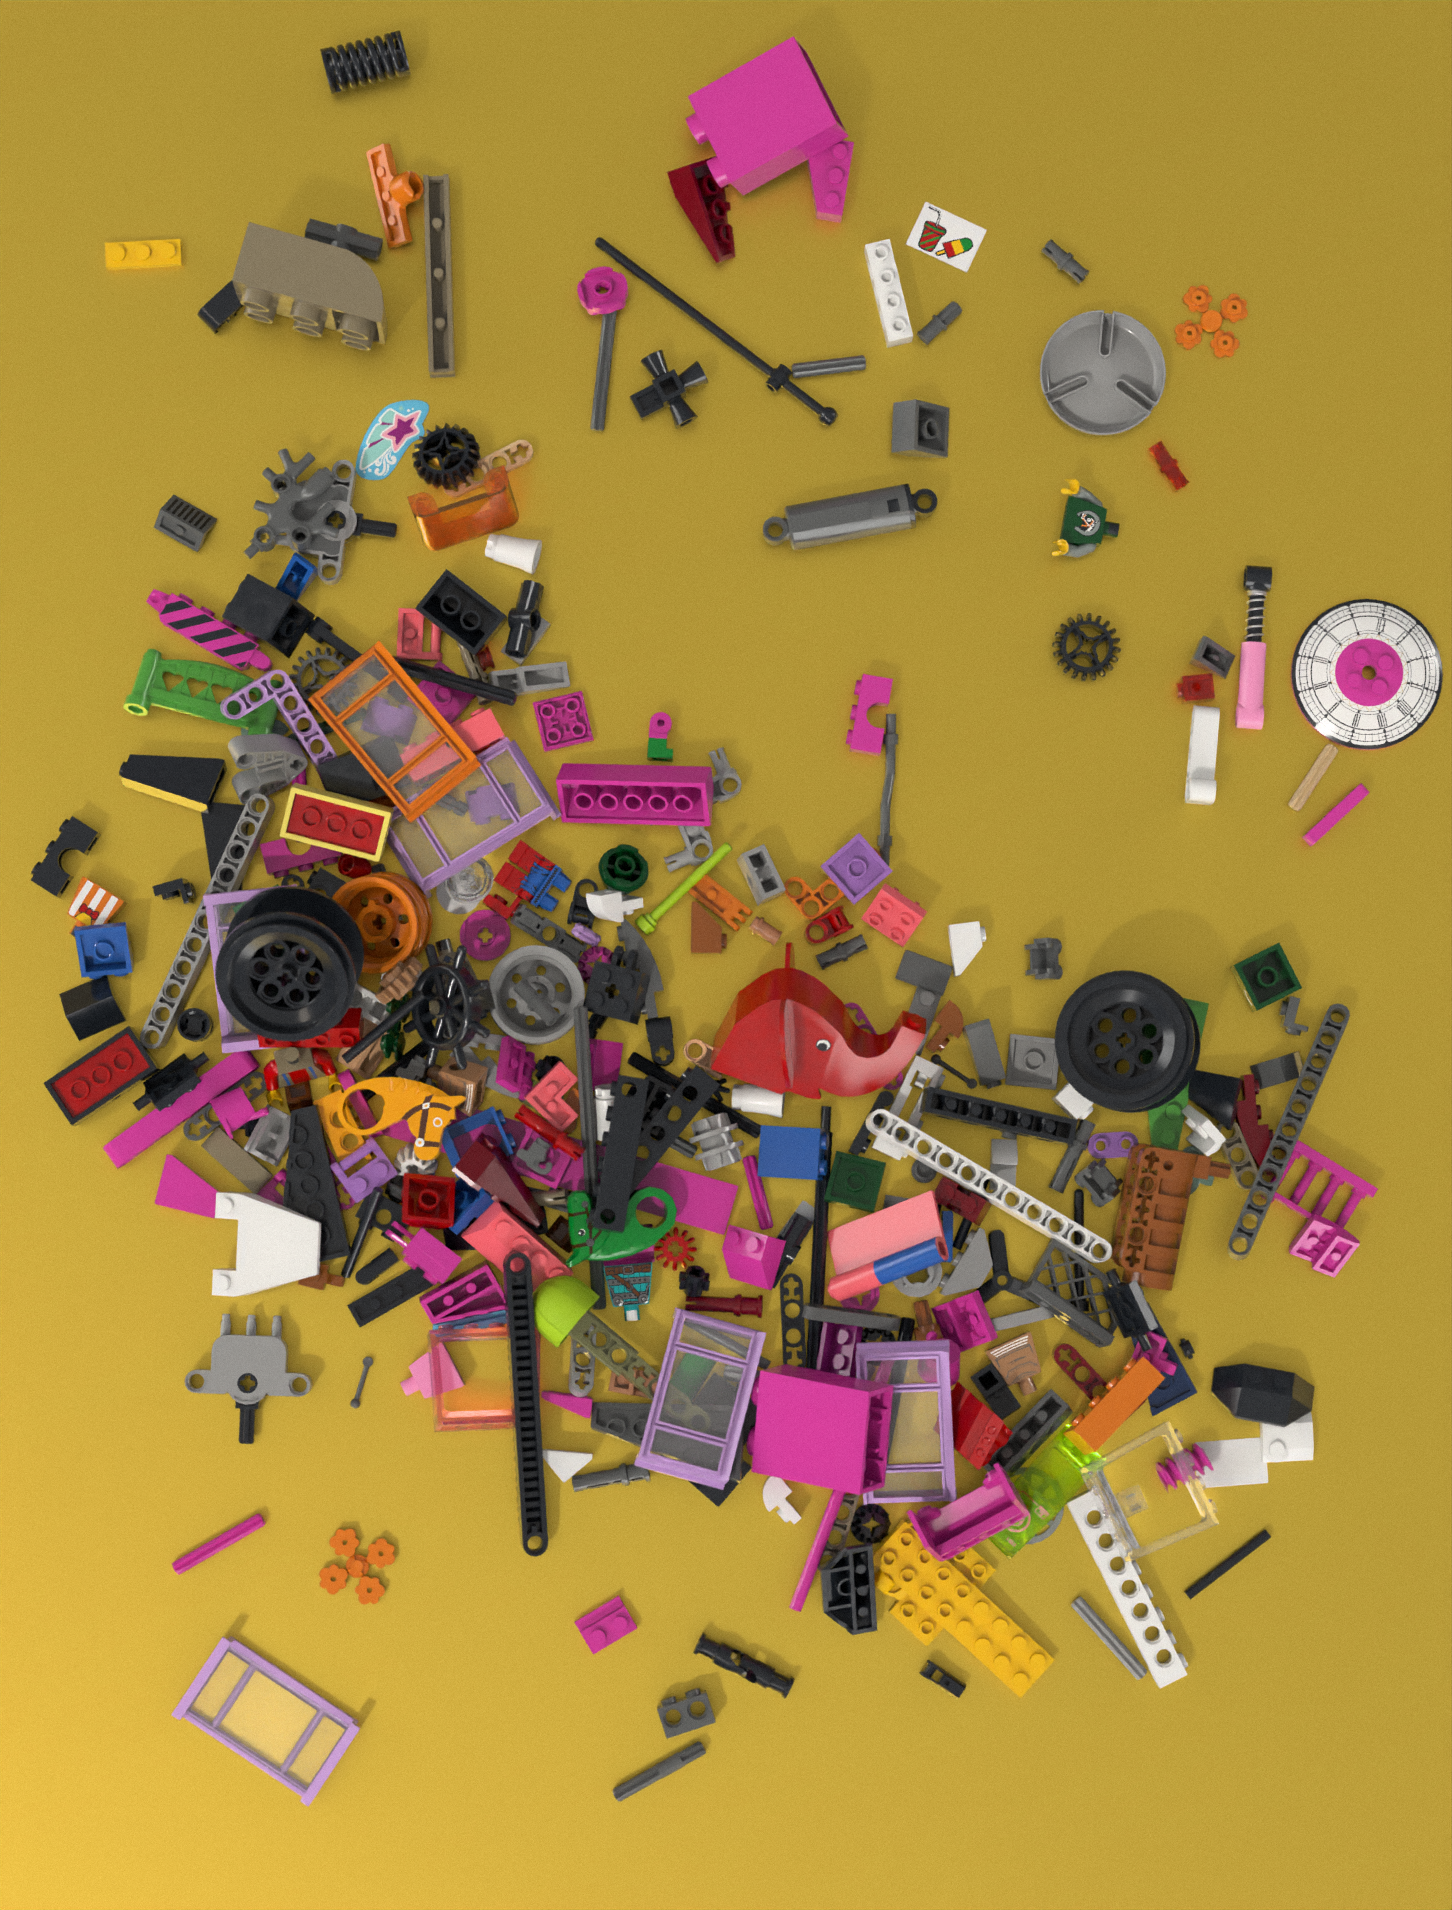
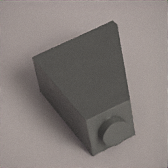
M989 1018L964 1026L962 1032L979 1085H986L987 1089L1002 1085L1001 1080L1005 1079L1006 1076Z

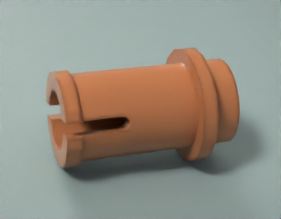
M756 916L748 928L752 931L751 934H758L773 946L782 934L781 931L765 922L764 917L759 918Z

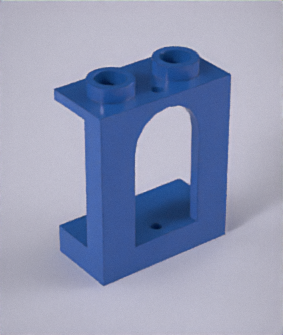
M492 1106L483 1112L445 1128L442 1145L452 1168L461 1158L453 1139L487 1124H493L499 1128L502 1135L499 1147L502 1148L506 1156L515 1154L513 1148L517 1147L512 1133L506 1134L503 1124L507 1122L501 1109L496 1111V1108Z

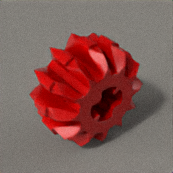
M674 1227V1236L671 1237L668 1231L665 1234L668 1238L666 1241L663 1238L658 1240V1242L663 1243V1247L654 1246L655 1251L663 1250V1254L658 1255L656 1260L659 1261L666 1257L667 1260L663 1263L664 1268H667L669 1262L673 1261V1271L677 1270L678 1261H680L684 1269L687 1268V1264L683 1259L686 1257L689 1261L693 1262L694 1257L687 1253L688 1251H697V1247H688L687 1245L695 1241L694 1237L685 1241L684 1238L688 1231L684 1230L681 1237H679L678 1227ZM677 1241L678 1245L683 1247L682 1253L678 1252L679 1256H673V1253L668 1251L669 1244L672 1246L671 1242Z

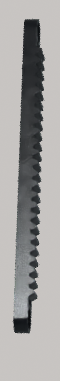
M512 1251L505 1256L503 1261V1288L505 1291V1319L507 1322V1349L509 1353L508 1367L511 1384L510 1399L512 1402V1430L514 1433V1460L516 1464L515 1479L518 1495L517 1510L519 1513L521 1546L528 1555L537 1557L542 1555L548 1547L532 1275L531 1263L527 1255L520 1251ZM517 1257L522 1258L524 1262L520 1271L511 1270V1261ZM533 1536H538L541 1539V1544L536 1549L528 1547V1540Z

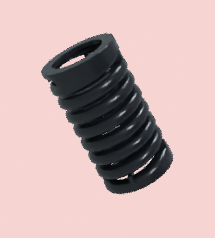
M400 30L385 33L383 40L378 35L374 37L373 41L371 38H366L364 44L361 40H356L355 47L351 42H348L345 48L340 44L337 45L336 50L334 47L320 49L331 94L341 92V90L347 91L348 82L350 87L355 89L358 87V82L361 86H366L367 78L370 84H375L377 78L380 82H384L386 75L390 80L395 78V73L400 78L411 75Z

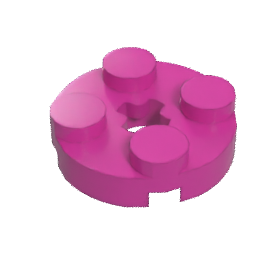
M597 267L584 274L585 278L581 283L579 281L577 286L579 301L590 315L608 314L625 307L628 297V285L622 273L618 274L610 267ZM601 287H605L606 290H609L604 294L597 293L600 292Z
M476 911L461 926L460 942L467 948V954L474 959L480 961L494 960L502 956L510 944V927L505 919L494 911ZM484 928H487L488 932L493 934V937L489 938L487 943H483L482 938H478V933H482Z

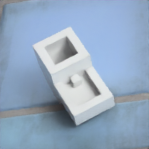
M605 889L586 893L587 905L590 911L600 919L624 922L623 915L633 914L634 909L643 908L642 897L622 896L620 891Z
M769 1476L764 1483L762 1491L763 1501L767 1510L770 1512L774 1507L778 1506L780 1508L776 1511L786 1523L791 1521L795 1524L802 1517L786 1499L792 1492L791 1488L782 1478Z

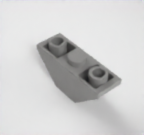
M980 1227L976 1231L971 1229L964 1241L968 1244L963 1253L958 1251L951 1263L955 1267L950 1275L944 1274L938 1285L942 1288L939 1292L940 1294L946 1296L978 1288L982 1285L993 1266L984 1229Z

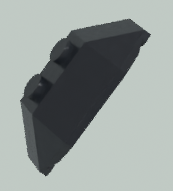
M1244 1363L1214 1368L1211 1394L1219 1400L1222 1406L1234 1418L1287 1427L1312 1411L1315 1387L1295 1373Z
M872 1543L845 1547L820 1567L823 1612L852 1635L877 1631Z

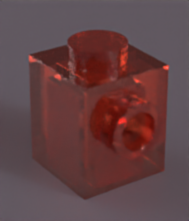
M1212 673L1182 676L1179 679V683H1176L1177 698H1181L1182 704L1211 702L1215 699Z

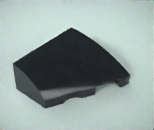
M1195 1070L1189 1081L1188 1098L1194 1104L1204 1109L1209 1116L1219 1121L1224 1128L1232 1130L1238 1110L1236 1102L1242 1080L1236 1077Z

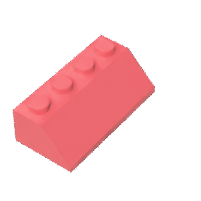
M494 1201L461 1235L462 1238L502 1273L503 1261L508 1253L520 1251L527 1255L531 1263L533 1293L547 1279L556 1276H571L573 1274L571 1267H567L565 1263L567 1260L501 1202L497 1203ZM517 1257L511 1261V1270L520 1271L524 1265L522 1258Z

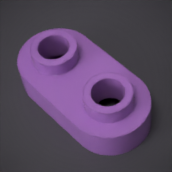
M1131 1132L1097 1133L1089 1138L1087 1150L1092 1157L1097 1159L1128 1157L1130 1148L1138 1143V1139ZM1124 1139L1130 1142L1128 1149H1124L1121 1146V1142ZM1098 1141L1104 1142V1150L1099 1151L1096 1148Z

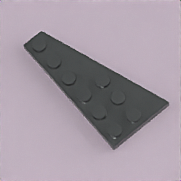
M592 1402L591 1428L594 1431L641 1447L652 1404ZM671 1404L672 1410L676 1413H681L685 1410V1404ZM697 1405L710 1418V1426L704 1433L725 1439L733 1406ZM661 1409L658 1421L683 1427L679 1423L681 1420L672 1418ZM693 1416L691 1425L693 1428L700 1430L704 1428L705 1420L701 1416ZM745 1418L729 1480L740 1484ZM656 1429L651 1447L652 1452L713 1471H717L723 1447Z

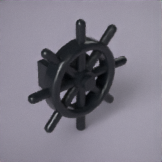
M428 944L425 947L429 967L421 973L411 989L413 990L412 996L421 990L427 998L412 1010L413 1020L404 1024L403 1030L405 1033L417 1030L422 1040L429 1045L425 1065L428 1068L435 1066L439 1050H453L458 1069L464 1070L467 1068V1061L463 1047L470 1043L476 1033L483 1038H487L490 1035V1030L480 1024V1020L486 1018L488 1012L496 1009L488 979L474 980L470 972L463 967L467 948L464 945L458 946L453 963H439L435 946ZM445 974L449 976L447 986L445 985L443 975ZM434 984H435V988H436L437 994H435L434 992H432V988H433ZM437 1018V1022L434 1027L432 1020ZM445 1028H447L449 1039L443 1037Z

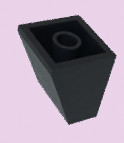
M247 574L240 583L236 594L231 602L227 604L222 615L224 619L236 625L240 630L248 632L260 642L290 658L315 616L291 596L250 574Z

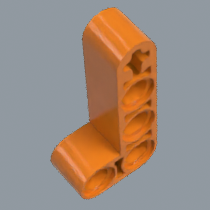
M873 848L876 851V853L881 857L880 852L877 849ZM799 877L789 878L784 885L786 889L784 891L785 897L803 918L810 921L819 918L845 896L830 877L814 891ZM793 882L799 883L802 887V892L797 896L791 895L788 892V886ZM832 885L836 887L838 895L833 899L827 898L823 891L826 886ZM815 902L818 905V912L815 915L807 914L804 910L806 903Z

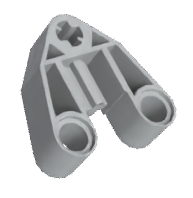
M278 734L240 735L232 738L228 743V749L236 766L244 770L234 775L232 785L240 802L245 805L254 794L268 796L286 787L308 765L299 742Z

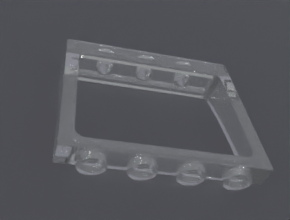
M1169 1421L1163 1422L1115 1450L1079 1468L1124 1562L1136 1560L1219 1524L1215 1516L1217 1507L1212 1499L1207 1500L1203 1491L1206 1489L1205 1482L1201 1476L1195 1475L1192 1469L1195 1465L1194 1460L1189 1452H1184L1181 1446L1183 1437L1178 1429L1173 1430ZM1160 1435L1163 1437L1201 1515V1521L1140 1547L1103 1473V1468Z

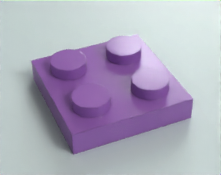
M860 833L820 866L853 905L892 873L890 867Z

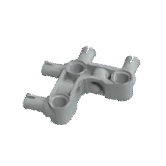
M724 747L717 749L720 759H718L715 750L708 753L717 772L715 777H713V804L727 802L741 791V779L736 769L731 768ZM727 779H733L737 783V788L733 792H728L723 788V783ZM677 825L686 847H684L685 850L664 857L666 864L676 861L667 865L669 873L689 864L691 866L702 864L713 854L710 835L703 826ZM701 844L709 849V854L703 858L696 856L694 852L695 848Z

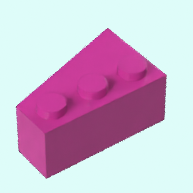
M841 140L807 160L816 219L841 223L854 142Z
M487 1260L419 1297L420 1303L432 1324L505 1310V1292Z

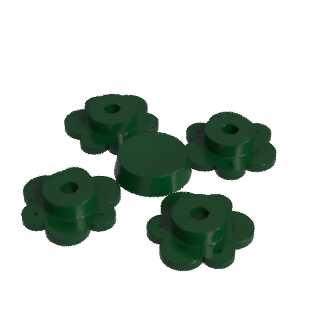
M405 994L403 1001L393 998L386 1004V1012L391 1015L410 999L409 995ZM410 1012L391 1027L387 1034L382 1035L380 1048L383 1050L385 1058H390L391 1051L395 1053L394 1058L396 1061H399L403 1056L406 1040L404 1032H400L401 1021L406 1023Z

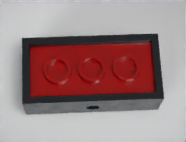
M128 1026L43 1084L71 1126H77L161 1069L148 1049L142 1045L140 1037L134 1028Z

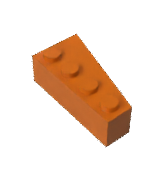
M1133 1357L1123 1367L1125 1371L1119 1377H1113L1105 1386L1107 1389L1101 1396L1099 1394L1096 1395L1089 1402V1408L1084 1413H1079L1071 1421L1072 1425L1063 1433L1084 1455L1096 1452L1165 1379L1144 1357L1137 1359Z

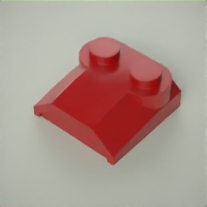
M404 1173L401 1190L402 1222L412 1227L428 1229L453 1227L455 1178Z

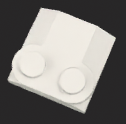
M1311 1412L1287 1427L1259 1423L1261 1462L1277 1463L1313 1460L1314 1440Z

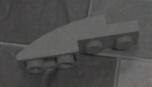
M623 919L624 922H621V926H617L619 942L624 941L626 949L622 958L623 967L626 966L630 951L632 949L638 950L639 954L635 970H640V972L650 975L642 1015L647 1014L648 1019L658 1018L654 993L662 992L664 989L657 964L650 949L637 930L626 919Z

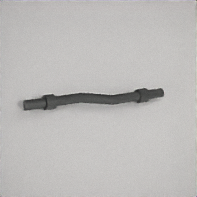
M886 714V734L883 735V744H886L885 778L880 804V835H877V846H880L881 858L888 866L890 862V846H892L890 805L895 780L896 744H898L896 714Z

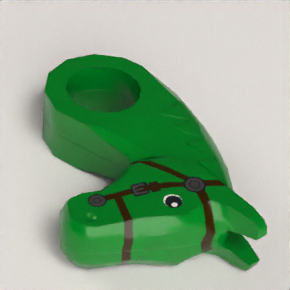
M645 1186L634 1190L629 1197L623 1234L592 1229L593 1223L588 1222L590 1208L594 1207L591 1196L585 1190L572 1191L567 1197L569 1238L573 1254L565 1263L570 1268L585 1260H614L634 1255L651 1247L675 1223L677 1209L673 1198L660 1188ZM646 1197H656L664 1206L663 1219L654 1227H644L636 1218L637 1205ZM601 1213L600 1219L605 1224H611L614 1222L615 1215L608 1219Z

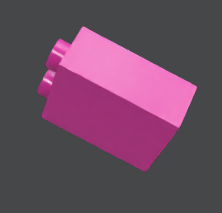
M794 36L688 96L695 110L694 114L686 118L688 127L700 145L709 140L717 155L707 161L714 179L721 188L731 183L743 196L848 137L807 51Z
M788 1364L760 1370V1375L754 1380L751 1391L752 1403L757 1405L756 1425L752 1427L747 1437V1452L753 1456L752 1472L858 1495L885 1487L893 1385Z

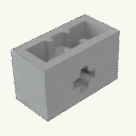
M765 844L742 853L736 860L758 906L781 896L786 890Z

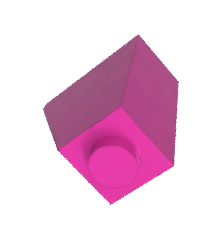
M167 1154L154 1204L215 1218L216 1192L220 1191L179 1158Z

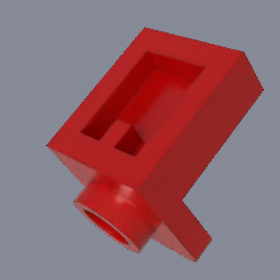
M488 893L482 902L492 911L509 921L523 900L517 896L508 908L506 906L508 901L498 894L491 896Z

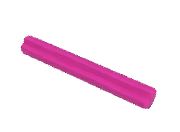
M256 1514L172 1563L174 1571L180 1575L265 1525L263 1517L260 1514Z

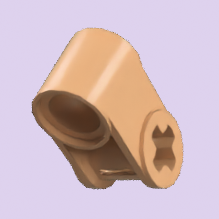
M698 1039L688 1041L683 1048L685 1058L699 1066L703 1071L721 1080V1073L711 1069L713 1047ZM693 1043L700 1045L702 1048V1053L698 1058H692L688 1054V1047Z

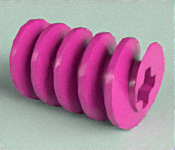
M1196 1443L1192 1444V1452L1187 1448L1183 1449V1457L1177 1452L1174 1453V1462L1166 1457L1165 1467L1160 1462L1155 1464L1157 1475L1167 1493H1169V1484L1175 1490L1178 1489L1177 1480L1186 1485L1187 1475L1196 1480L1195 1471L1205 1475V1466L1211 1471L1214 1470L1205 1451Z

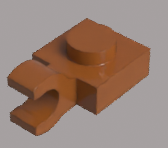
M320 1263L318 1275L299 1280L298 1284L324 1290L326 1283L343 1287L345 1277L328 1273L330 1265Z

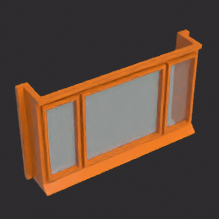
M380 641L308 698L312 706L316 708L410 823L414 822L482 766L473 752Z

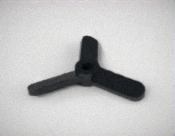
M992 1230L989 1233V1245L993 1262V1276L975 1291H979L984 1304L1004 1290L1033 1302L1019 1292L1025 1281L1013 1277L1009 1273L1004 1233L1001 1230ZM1001 1275L1007 1279L1004 1285H999L997 1282L998 1277Z

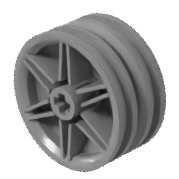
M525 946L510 952L499 961L489 979L496 1009L490 1011L494 1022L507 1036L510 1035L524 1044H547L563 1037L574 1026V1007L583 1006L584 984L579 970L566 955L547 946ZM538 966L546 968L544 975L537 974L536 969ZM514 974H520L522 979H526L536 991L540 990L546 997L545 1001L552 1008L559 1009L560 1016L552 1025L548 1026L535 1011H530L527 1008L528 1004L513 991L517 984L512 981ZM557 983L564 984L565 990L563 992L556 991L555 985ZM513 998L516 1000L517 1004L514 1008L507 1006L508 999ZM532 1015L535 1017L533 1025L526 1023L525 1019L527 1016Z

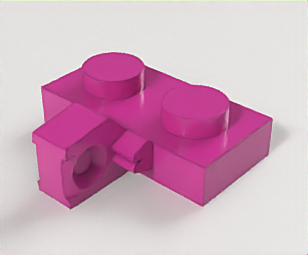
M1149 1331L1146 1335L1153 1348L1143 1352L1138 1342L1131 1359L1133 1357L1135 1359L1144 1357L1159 1372L1163 1371L1173 1376L1178 1364L1166 1359L1168 1354L1163 1352L1168 1338Z

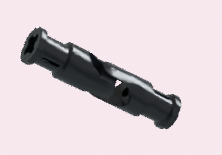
M704 1633L701 1634L693 1651V1654L697 1655L699 1653L711 1659L713 1664L743 1677L751 1683L780 1693L784 1699L787 1697L795 1680L793 1677L788 1678L776 1672L775 1668L723 1642L719 1644L707 1638ZM734 1659L740 1661L738 1665L733 1662Z

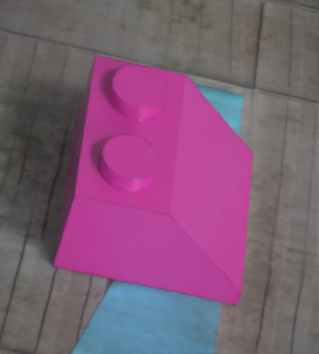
M729 1225L722 1247L729 1277L772 1291L786 1241Z

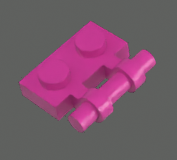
M508 1035L501 1039L495 1082L512 1093L519 1091V1099L525 1100L523 1097L533 1088V1081L531 1079L532 1073L536 1069L535 1053L526 1052L527 1046Z

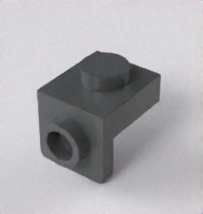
M1289 996L1286 1001L1282 1000L1279 1008V1015L1282 1016L1280 1027L1286 1028L1285 1033L1300 1036L1301 1032H1308L1309 1027L1294 1023L1300 998Z

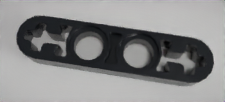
M790 1273L783 1276L780 1280L783 1364H787V1360L792 1359V1351L786 1352V1346L792 1348L802 1346V1351L797 1350V1358L802 1359V1364H798V1367L805 1368V1322L802 1317L804 1307L803 1283L799 1276ZM790 1277L799 1284L798 1287L794 1288V1296L799 1294L800 1300L789 1299L784 1301V1295L789 1296V1289L784 1288V1283H787ZM790 1303H795L799 1306L800 1312L795 1318H789L785 1314V1307ZM790 1329H797L801 1334V1339L797 1343H790L786 1339V1333Z

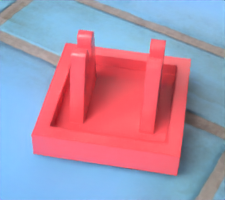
M885 883L861 919L904 947L927 911L919 906L920 903L917 901L915 903L899 893V889L896 887L893 889Z

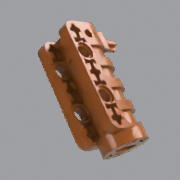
M1136 1143L1130 1148L1111 1242L1112 1254L1110 1259L1114 1264L1124 1268L1121 1281L1128 1283L1136 1280L1139 1286L1172 1290L1193 1177L1208 1180V1176L1228 1179L1231 1174V1164L1211 1161L1212 1157L1145 1143ZM1135 1173L1132 1186L1130 1183V1177ZM1143 1177V1182L1139 1186V1181ZM1125 1224L1124 1234L1122 1236L1120 1229L1121 1226Z

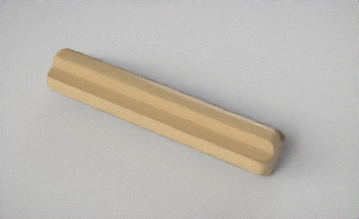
M1327 744L1288 803L1293 810H1301L1337 755L1338 749L1335 746Z

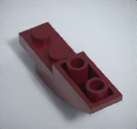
M1254 1074L1241 1075L1242 1101L1236 1102L1238 1110L1235 1121L1240 1127L1255 1165L1260 1169L1274 1133L1273 1129H1269L1268 1124L1258 1125V1120L1262 1119L1261 1106L1256 1105V1095L1259 1094L1258 1079H1254ZM1266 1172V1173H1264L1263 1175H1264V1176L1273 1175V1173H1271V1172Z

